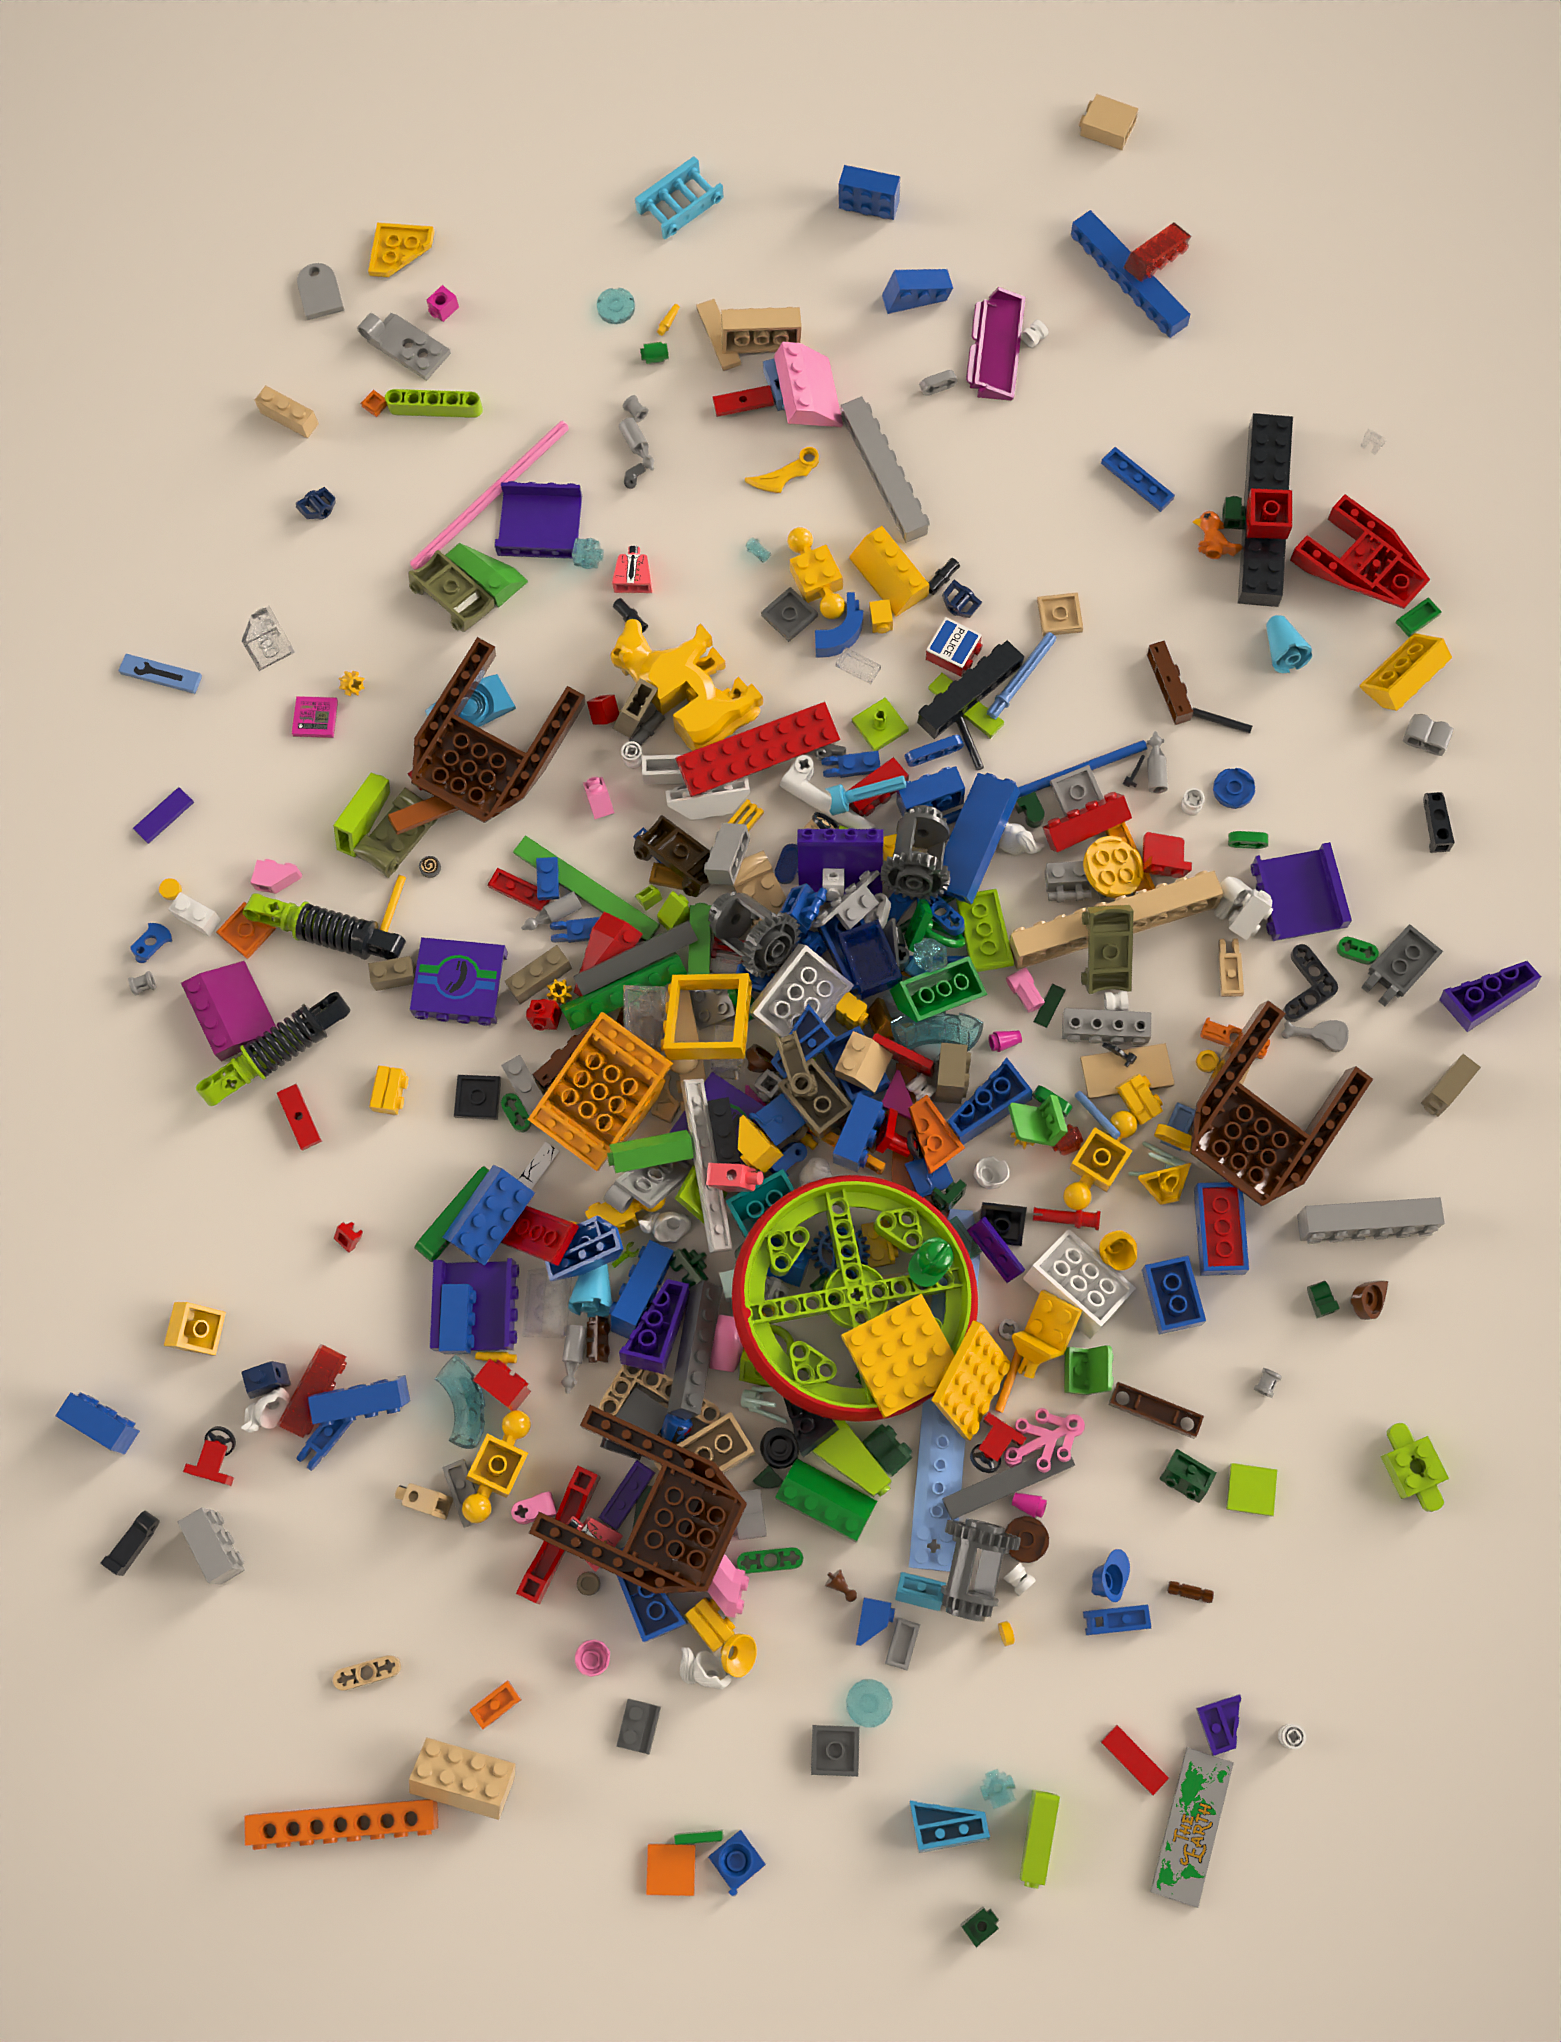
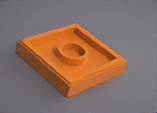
M243 902L216 933L246 959H249L276 928L247 919L242 913L247 903Z
M648 1844L646 1895H695L696 1844Z

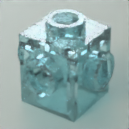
M575 538L572 554L574 565L585 569L598 568L599 561H603L604 549H601L600 542L593 538Z
M926 938L922 942L914 944L913 958L915 964L929 973L947 967V947L932 938Z
M998 1769L985 1773L986 1778L982 1779L983 1786H980V1790L984 1800H990L993 1809L1016 1800L1012 1791L1016 1787L1011 1775L1006 1776L1004 1771L999 1772ZM997 1783H1000V1784H1001V1790L998 1791V1792H995V1791H994V1786H995Z

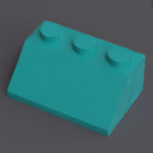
M784 1169L765 1178L761 1185H755L753 1192H740L725 1200L745 1239L765 1211L780 1198L793 1191L794 1187Z

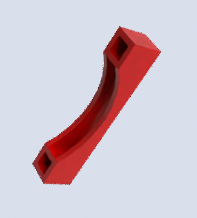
M577 1465L555 1519L567 1524L570 1518L574 1516L580 1521L601 1477ZM544 1541L527 1569L516 1594L536 1604H541L564 1556L565 1550Z

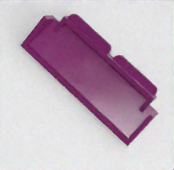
M998 287L989 296V300L984 299L982 302L975 304L971 333L975 344L969 350L966 381L970 384V388L978 389L977 398L1012 401L1015 395L1026 297Z

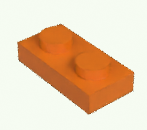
M506 1681L469 1711L483 1730L522 1699L511 1683Z

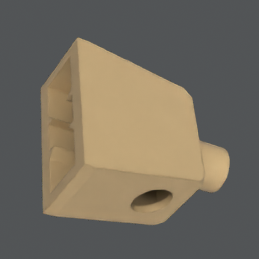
M409 1483L407 1487L399 1485L395 1492V1498L402 1500L403 1506L444 1520L447 1519L453 1502V1498L412 1483Z

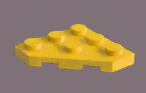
M377 223L368 269L369 276L390 277L432 248L433 226Z

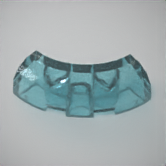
M946 1011L917 1023L904 1015L891 1022V1030L896 1042L910 1050L927 1044L952 1043L968 1045V1052L975 1046L982 1034L983 1021L964 1013H959V1016L946 1014Z
M455 1354L444 1365L435 1380L446 1390L454 1408V1427L448 1441L465 1449H473L477 1447L484 1431L485 1400L482 1389H479L477 1383L473 1381L474 1373Z

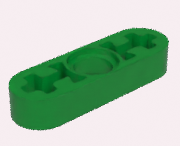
M795 1547L744 1552L738 1557L737 1566L740 1570L746 1571L745 1574L799 1568L804 1558L802 1552ZM792 1551L795 1552V1555L800 1556V1560H796L795 1565H792L791 1561H783L785 1566L780 1567L781 1558L778 1554L779 1552H784L783 1557H789ZM761 1554L760 1564L762 1569H757L758 1564L750 1565L748 1570H746L745 1566H741V1561H745L746 1556H749L750 1560H757L756 1555ZM767 1554H774L776 1556L777 1563L774 1567L765 1566L764 1557Z

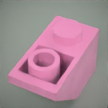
M591 777L587 782H583L594 819L614 814L603 777Z
M265 859V861L257 860L251 884L255 890L276 894L301 879L302 873L292 863H285L283 865L277 864L276 861L271 859Z

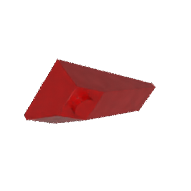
M603 912L591 929L590 939L579 973L634 947L643 934L626 921ZM576 983L573 993L580 997L582 993Z

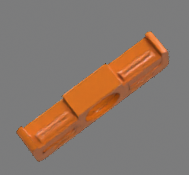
M1208 1017L1203 1025L1200 1036L1229 1047L1231 1044L1229 1035L1232 1033L1240 1034L1242 1029L1232 1025H1228V1027L1209 1021L1210 1017ZM1270 1039L1267 1040L1256 1058L1263 1059L1270 1045Z

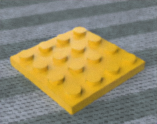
M922 1294L841 1335L884 1418L935 1392L955 1356Z
M974 1320L932 1398V1402L962 1438L969 1441L977 1433L979 1424L983 1416L988 1412L993 1396L998 1393L1000 1383L1008 1373L1011 1363L982 1323Z

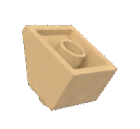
M853 1031L835 1068V1077L875 1094L893 1054L873 1039Z

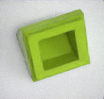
M649 885L635 896L645 911L663 899L658 888L653 885Z

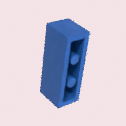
M442 1284L439 1351L443 1354H471V1348L474 1347V1335L471 1332L472 1326L475 1325V1313L472 1310L473 1304L476 1303V1291L469 1284Z

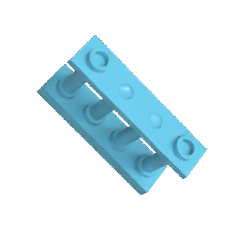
M693 156L635 198L636 210L640 215L650 211L662 224V237L667 239L712 205L719 203L724 198L723 185L719 183L712 188L700 175L699 161ZM694 179L706 193L697 198L684 184ZM676 190H679L691 202L684 209L670 196ZM664 200L677 214L668 220L655 206L660 201Z

